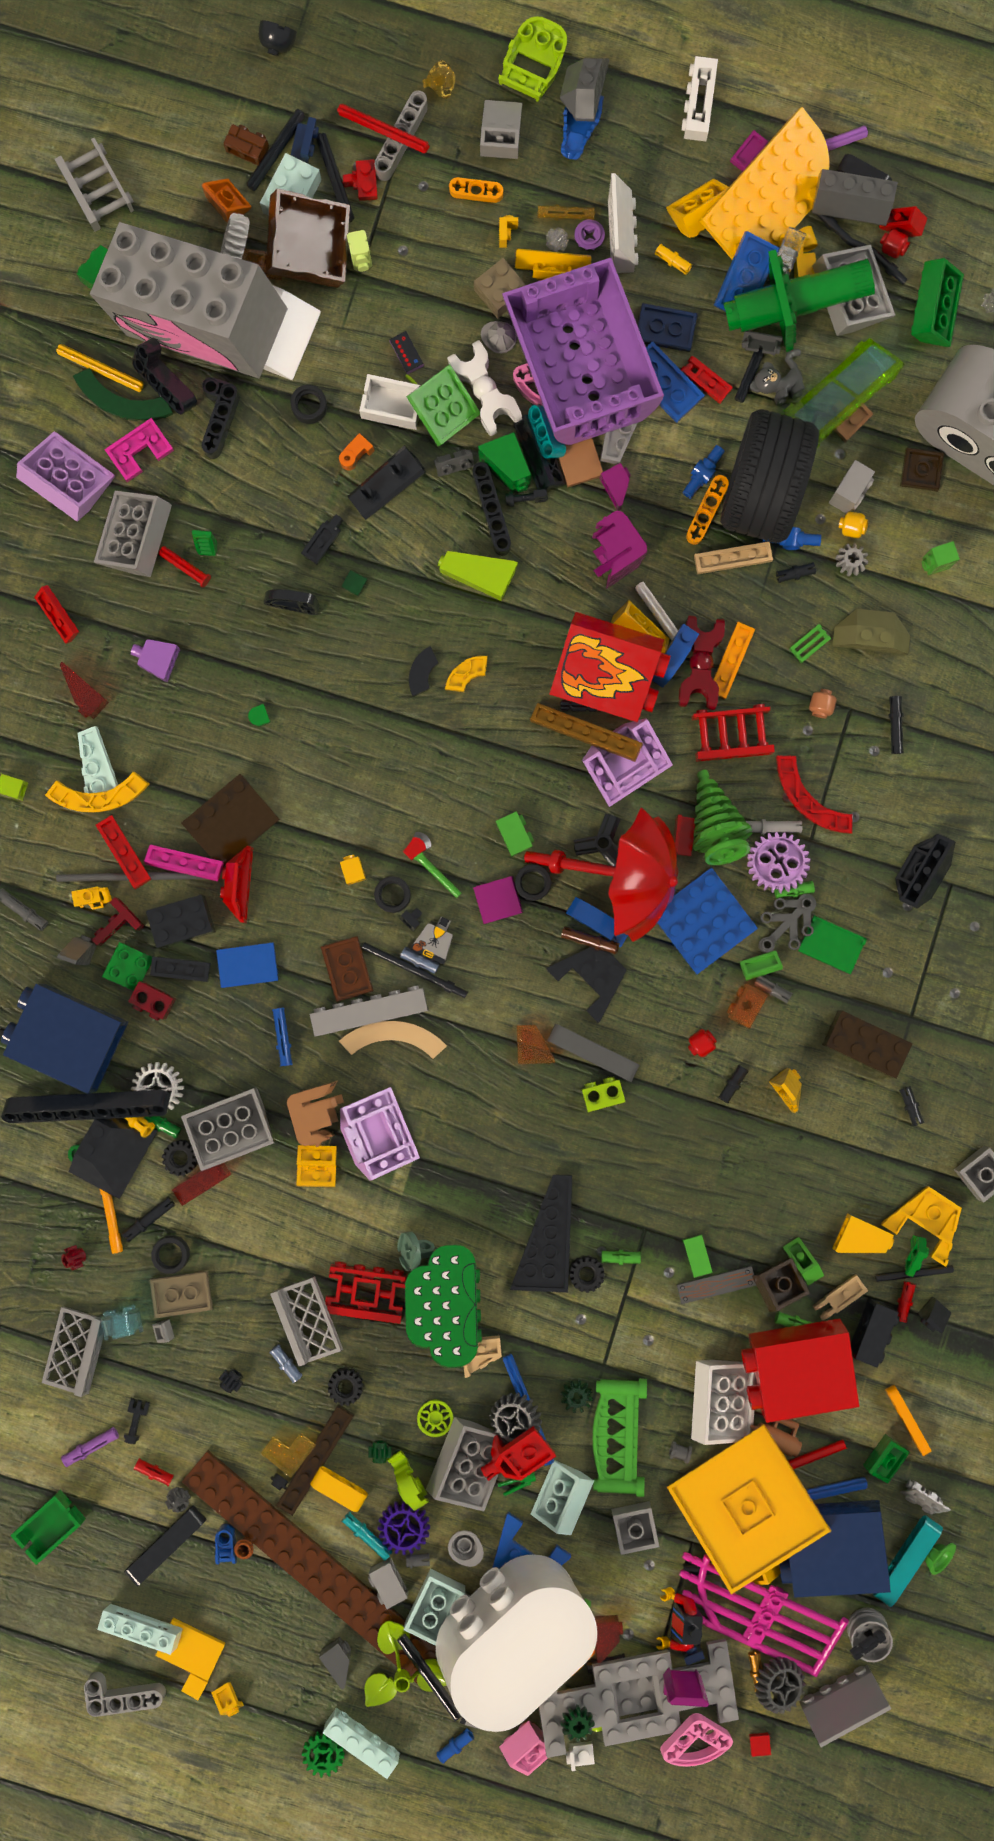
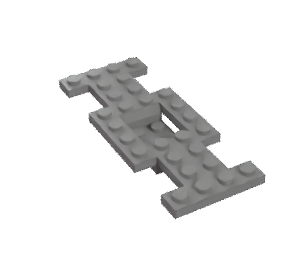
M726 1639L706 1642L709 1662L672 1669L668 1649L592 1664L594 1684L561 1691L556 1690L539 1706L546 1757L550 1758L566 1754L562 1732L563 1727H561L560 1721L564 1719L563 1713H569L568 1707L575 1710L576 1704L579 1705L580 1709L585 1706L588 1710L587 1712L592 1713V1720H594L595 1726L591 1727V1729L602 1727L605 1746L674 1733L681 1726L679 1711L698 1708L699 1706L671 1705L667 1701V1696L663 1693V1674L669 1667L671 1670L695 1671L697 1669L702 1677L709 1705L716 1704L719 1723L739 1720ZM654 1709H657V1711H658V1712H656V1713H651V1714H646V1715H641V1716H636V1717H631V1718H626V1719H621V1720H620V1717H619V1716H624V1715H629V1714H634V1713H639V1712H644V1711H649V1710H654Z

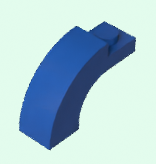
M685 624L681 625L667 651L664 653L671 655L665 676L662 678L654 675L653 682L663 688L670 681L689 654L699 633Z
M575 897L566 914L593 929L606 939L619 942V947L623 945L628 937L626 934L615 936L614 919Z

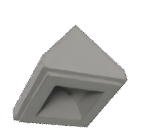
M169 1319L152 1324L158 1343L169 1342L175 1338Z

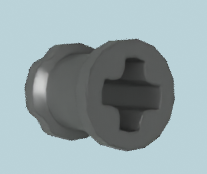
M673 1441L669 1450V1459L676 1458L688 1464L692 1454V1446H681Z

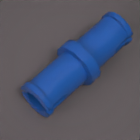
M466 1728L456 1738H451L445 1747L436 1752L441 1763L444 1764L454 1754H459L464 1746L474 1740V1735L470 1729Z

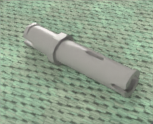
M761 819V821H746L752 828V833L802 832L801 820L766 821V819Z

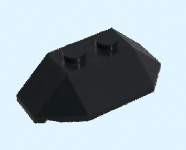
M936 834L932 838L914 845L895 878L901 902L917 909L933 898L951 867L956 843L954 840Z

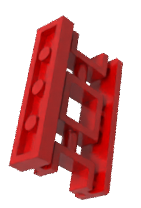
M335 1261V1264L330 1265L329 1278L338 1279L336 1296L327 1295L325 1299L329 1314L401 1323L403 1305L394 1304L396 1287L405 1288L408 1274H404L403 1270L393 1269L392 1272L385 1271L383 1267L367 1269L362 1264H354V1267L346 1266L347 1263ZM336 1271L362 1276H354L353 1286L342 1284L343 1274L336 1273ZM374 1277L401 1280V1282L393 1281L391 1291L380 1290L382 1279ZM358 1282L377 1284L374 1301L356 1299ZM341 1292L352 1294L350 1303L352 1305L337 1304L340 1301ZM379 1297L390 1299L389 1310L395 1311L373 1309L370 1307H378Z

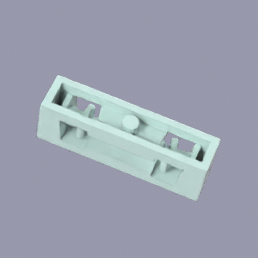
M110 1604L103 1610L97 1630L171 1655L178 1647L183 1628Z

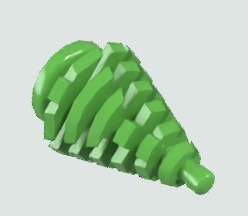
M700 770L697 773L700 782L697 784L698 805L695 806L697 817L694 821L696 827L694 830L693 849L699 853H705V862L709 865H723L739 860L747 855L751 849L746 840L753 834L751 832L753 830L746 823L744 817L740 815L737 808L732 805L731 800L724 796L725 793L718 787V783L713 779H709V772L707 770Z

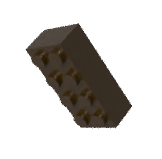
M842 1010L837 1011L822 1043L823 1046L895 1079H897L913 1044Z

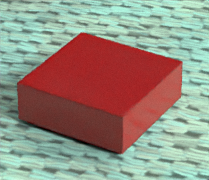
M768 1732L749 1734L752 1757L771 1755Z

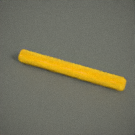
M58 345L56 350L58 355L86 368H90L92 371L137 392L142 391L144 387L142 381L68 346Z

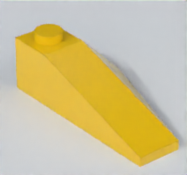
M786 1068L772 1078L769 1083L790 1111L796 1113L799 1108L802 1086L799 1079L801 1077L795 1069Z

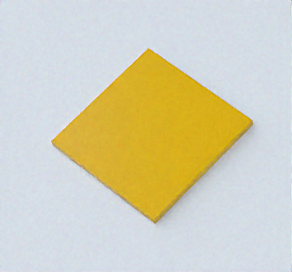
M765 1424L667 1487L730 1594L738 1591L832 1531Z

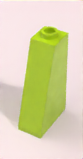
M447 551L445 556H441L438 566H440V573L502 601L517 570L518 562Z

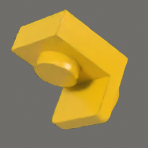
M506 215L499 218V248H507V240H511V229H518V217Z
M231 1682L211 1692L220 1715L231 1717L239 1712L240 1707L244 1706L242 1701H238Z

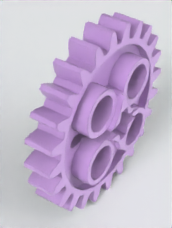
M776 832L775 837L768 833L767 839L761 836V843L755 841L754 846L756 848L751 847L750 849L752 854H748L747 859L751 861L747 862V867H752L748 873L754 874L752 877L753 881L759 880L758 887L764 884L765 891L768 887H771L772 893H774L775 889H778L781 894L783 888L790 892V886L796 889V882L799 884L803 883L801 877H807L808 874L805 871H809L810 866L806 864L810 863V859L805 858L809 854L808 851H803L805 844L798 845L800 839L793 841V835L786 838L785 832L782 834V837H779L778 832ZM783 847L786 852L779 853L776 849ZM767 857L770 859V862L763 863L760 859ZM776 860H777V862H781V861H782V865H780L779 863L775 864V861H776ZM789 862H793L797 865V867L790 868L787 864ZM777 872L781 877L773 878L771 874Z

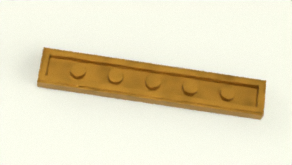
M537 703L530 718L532 723L636 762L643 746L642 742Z

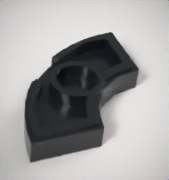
M431 646L424 649L411 666L409 687L412 697L430 689L428 684L429 674L439 664Z

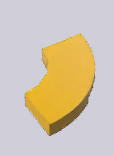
M488 656L472 657L459 664L449 675L445 690L464 692L466 685L472 679L478 676H485Z

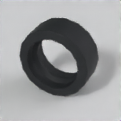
M308 384L298 387L293 392L290 403L296 419L306 424H314L322 420L326 415L327 401L321 389ZM306 394L317 396L320 401L318 411L310 415L300 412L298 401L302 396Z
M526 865L516 875V890L526 900H540L547 895L551 888L550 874L540 865ZM528 872H538L543 876L545 883L539 893L530 894L524 890L522 879Z
M385 877L375 887V902L386 912H400L410 902V888L399 877ZM388 884H398L403 889L404 898L396 906H389L382 900V890Z
M175 1235L160 1239L153 1246L151 1252V1260L154 1267L166 1274L180 1271L188 1263L190 1257V1249L187 1242ZM167 1243L176 1244L182 1251L181 1260L174 1266L165 1265L159 1256L160 1249Z

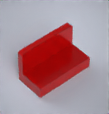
M679 814L676 816L673 839L677 855L691 857L695 818L682 817Z

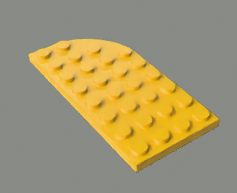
M803 107L793 114L699 220L731 260L734 258L745 231L779 247V237L783 233L792 232L813 207L819 173L822 169L829 170V153L821 130Z

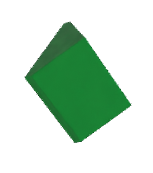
M885 1433L863 1466L871 1475L888 1484L910 1454V1451Z

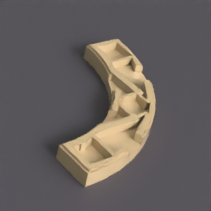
M382 1021L364 1025L339 1040L351 1055L366 1045L385 1040H396L415 1045L426 1052L432 1059L447 1047L440 1038L426 1029L400 1021Z

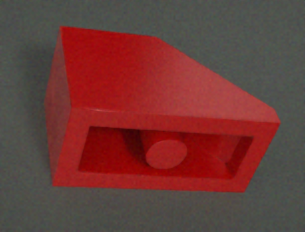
M916 206L891 209L887 225H879V228L888 232L896 229L908 237L922 236L928 218Z

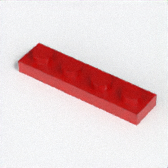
M111 815L97 823L95 826L133 888L136 890L152 880L114 817Z

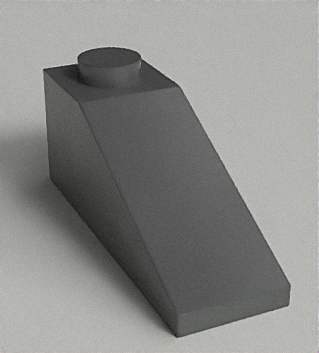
M84 935L81 938L74 937L58 954L57 958L76 965H90L97 945L92 942L90 937Z

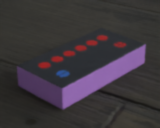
M406 331L389 339L406 374H410L424 366Z

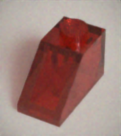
M617 1615L594 1616L597 1626V1663H602L620 1642L619 1635L623 1634L622 1622L618 1621Z

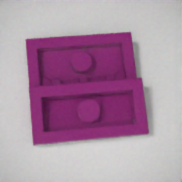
M513 876L473 887L484 924L523 913Z

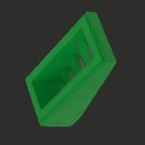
M192 530L197 553L199 555L215 556L217 553V540L212 532Z

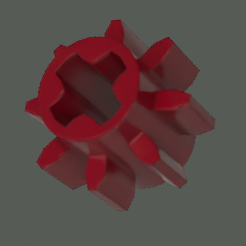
M77 1245L64 1249L65 1254H62L61 1259L66 1268L70 1267L71 1270H76L83 1267L82 1262L86 1261V1254L81 1247L77 1248Z

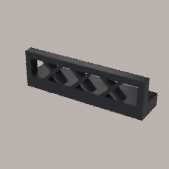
M522 416V420L514 422L513 425L537 490L545 489L548 491L553 487H563L566 485V481L558 459L550 458L551 463H549L542 456L529 416ZM552 473L557 476L558 481L554 480Z

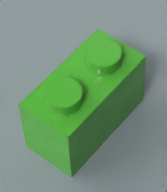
M954 541L931 548L922 558V567L924 571H927L928 576L950 569L960 559Z
M516 811L496 821V825L511 857L533 847L531 843L534 842V839L530 832L526 833L524 825H526L522 814L518 815Z

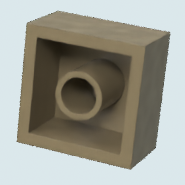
M504 258L474 280V291L497 319L508 311L502 293L526 286Z

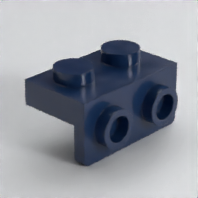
M309 117L307 125L297 124L290 154L307 164L310 157L314 155L315 145H313L314 139H317L319 127L316 126V118Z

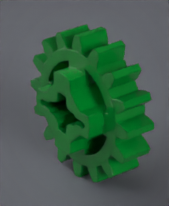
M316 1732L315 1738L310 1735L309 1742L304 1743L302 1756H304L303 1764L308 1763L306 1770L313 1769V1776L318 1772L320 1773V1778L323 1777L324 1773H327L328 1777H330L332 1770L337 1773L338 1766L343 1764L344 1748L326 1735H320L319 1732ZM311 1749H313V1753H314V1756H313V1757H311V1753H310ZM334 1750H335V1752H336V1758H335V1759H334V1755H333V1751H334Z

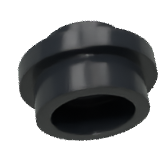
M278 1473L274 1477H270L273 1480L271 1485L279 1491L282 1488L287 1489L288 1481Z

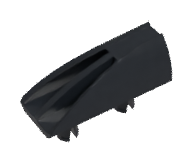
M404 445L352 491L348 498L362 517L367 520L426 473V469L418 458Z

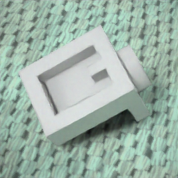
M592 1741L569 1744L566 1760L567 1765L571 1764L572 1771H576L575 1766L595 1764Z

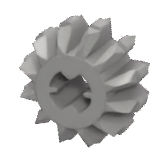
M856 543L852 545V548L849 544H846L845 549H839V555L835 559L839 561L836 567L842 566L840 573L846 570L847 576H850L852 572L857 576L859 571L863 572L865 570L864 565L868 564V560L864 558L868 556V553H862L864 549L862 546L857 549ZM850 557H853V558H854V559H853V560H855L854 563H851V562H850V561H851V559L849 560Z

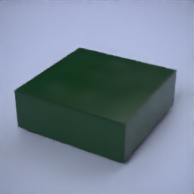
M350 570L341 587L359 597L367 582V578Z

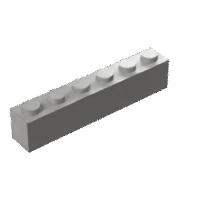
M419 986L407 988L408 992L400 993V990L391 991L387 997H382L381 994L370 996V1000L365 1002L361 998L352 1000V1004L344 1006L343 1002L332 1005L333 1009L325 1010V1007L314 1009V1013L310 1014L314 1036L428 1011L424 989H419Z

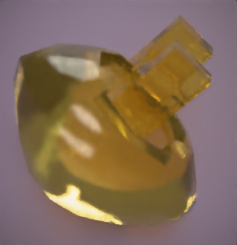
M441 60L431 68L427 78L423 79V87L430 86L438 96L445 99L449 98L453 92L455 74L451 66Z

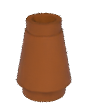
M244 1537L234 1546L235 1555L240 1559H248L253 1554V1542L249 1538Z

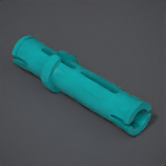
M351 1512L344 1516L345 1519L343 1518L341 1522L354 1532L353 1535L362 1539L384 1561L390 1557L393 1551H389L388 1547L382 1544V1541L366 1527L364 1522L361 1523Z

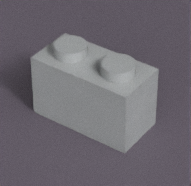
M391 1557L370 1568L368 1580L372 1587H376L378 1600L381 1605H385L386 1609L408 1598L409 1591Z

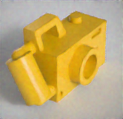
M97 886L71 892L74 907L84 908V906L89 905L92 910L104 908V904L112 900L108 887L101 888ZM100 903L101 906L94 907V904Z

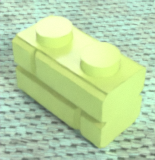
M360 230L348 233L347 240L354 270L360 272L368 270L372 267L366 232Z

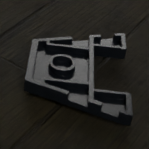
M589 947L548 967L546 970L559 981L573 968L600 996L586 1010L599 1023L627 970L610 952L598 951L594 947Z

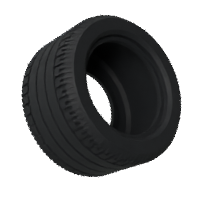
M764 409L751 413L739 447L722 508L720 522L725 529L766 541L769 540V542L780 543L788 538L798 515L816 455L819 430L815 424L797 418L792 419L790 416L775 412L769 413L768 410Z

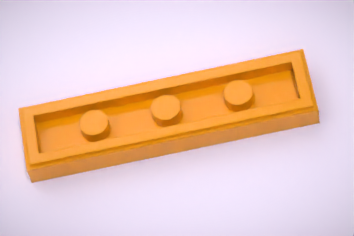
M740 622L736 624L713 679L719 687L718 697L723 699L727 698L755 631L754 628Z

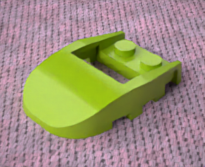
M539 16L531 17L523 22L518 29V34L509 43V49L503 61L502 75L499 74L498 78L499 84L511 87L535 98L539 102L553 83L567 45V35L564 29L559 24ZM518 53L550 67L551 70L547 78L544 79L513 65Z

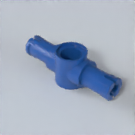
M716 445L708 457L703 460L700 459L692 470L691 480L682 492L687 498L691 499L700 486L707 485L715 474L716 464L725 452L720 446Z
M793 527L788 538L780 542V545L786 550H798L803 545L820 546L821 534H807L801 531L800 528Z

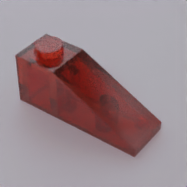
M61 662L59 665L74 702L80 708L78 712L85 718L90 716L95 719L109 702L65 663Z
M225 1163L200 1171L172 1189V1191L183 1206L229 1177L231 1173Z

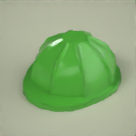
M950 1543L947 1546L936 1544L932 1547L925 1559L932 1575L940 1573L948 1566L956 1550L954 1543Z

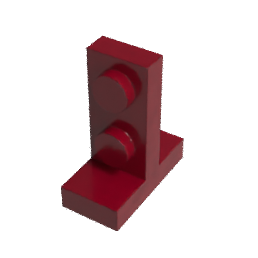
M114 897L109 902L120 914L113 915L108 920L109 924L105 928L101 927L94 933L95 937L92 941L97 946H102L126 922L138 931L145 926L120 898Z

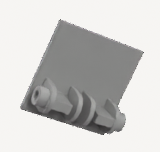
M908 1480L906 1483L908 1489L900 1492L906 1496L905 1499L913 1504L917 1503L928 1514L933 1515L951 1510L943 1505L941 1497L930 1490L926 1491L925 1487H922V1485L914 1480Z

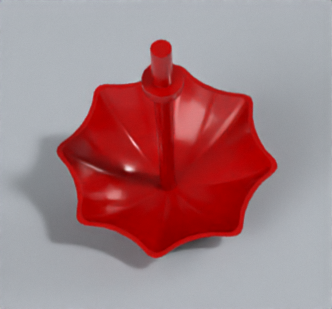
M642 807L633 825L619 839L616 866L567 858L562 850H554L551 855L526 851L524 855L526 863L549 866L550 872L555 874H561L564 869L612 876L613 879L608 894L614 912V935L626 934L632 942L643 937L657 924L666 907L672 901L675 886L678 884L677 877L679 872L673 836L659 816L652 818Z

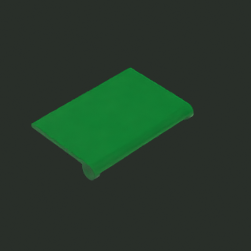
M814 915L811 920L814 932L811 936H804L798 951L851 974L867 938ZM809 927L806 931V934H809L811 931Z

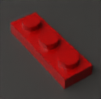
M42 586L34 598L65 644L72 642L79 633V630L49 586Z

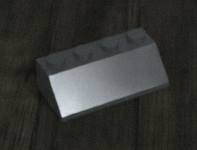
M822 169L818 176L811 213L886 226L894 203L898 182Z

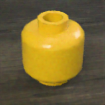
M849 511L845 517L840 518L839 528L842 529L844 536L858 539L866 534L868 520L864 514Z

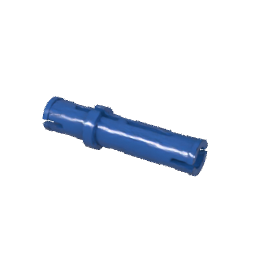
M285 1008L272 1009L278 1043L276 1049L279 1050L280 1067L293 1065L290 1053L291 1044H289L284 1012Z

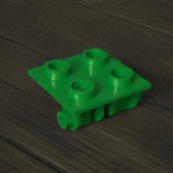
M119 942L102 977L134 991L138 982L143 980L152 962V957Z

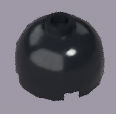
M260 21L259 40L262 46L268 49V54L279 56V53H287L291 50L295 43L297 31L286 26L284 28L274 22Z

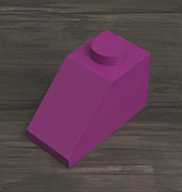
M621 463L600 474V481L617 511H620L622 508L629 478L631 477L626 467L623 468Z

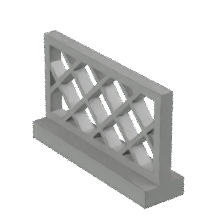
M315 1276L286 1287L278 1288L270 1294L298 1366L343 1350ZM308 1283H311L314 1290L312 1295L303 1291ZM293 1290L298 1293L295 1301L289 1298L287 1291ZM301 1295L310 1299L307 1307L299 1303ZM313 1301L320 1305L319 1313L310 1309ZM297 1307L305 1311L303 1319L296 1316L295 1311ZM308 1313L317 1317L315 1325L306 1321ZM320 1319L327 1323V1331L318 1328ZM303 1326L312 1329L310 1337L304 1335L302 1331ZM315 1332L324 1336L322 1343L313 1340ZM327 1338L334 1341L336 1348L330 1349L325 1346ZM311 1344L320 1348L318 1354L312 1356L309 1349Z
M64 1306L61 1307L42 1383L73 1392L74 1395L79 1397L89 1394L108 1318L103 1316L97 1317ZM66 1313L71 1314L75 1322L68 1326L64 1320ZM83 1319L92 1320L90 1329L87 1331L84 1330L80 1322ZM77 1324L81 1334L74 1338L69 1328ZM63 1331L66 1332L70 1339L65 1344H62L59 1339L60 1333ZM83 1336L86 1345L85 1348L80 1350L75 1340ZM72 1343L76 1353L69 1357L64 1347ZM61 1350L65 1358L60 1363H57L54 1357L55 1352ZM78 1355L81 1365L75 1369L70 1359ZM67 1362L72 1372L64 1376L59 1366ZM56 1369L60 1377L57 1381L49 1379L50 1371ZM71 1374L76 1379L75 1387L69 1386L66 1380Z

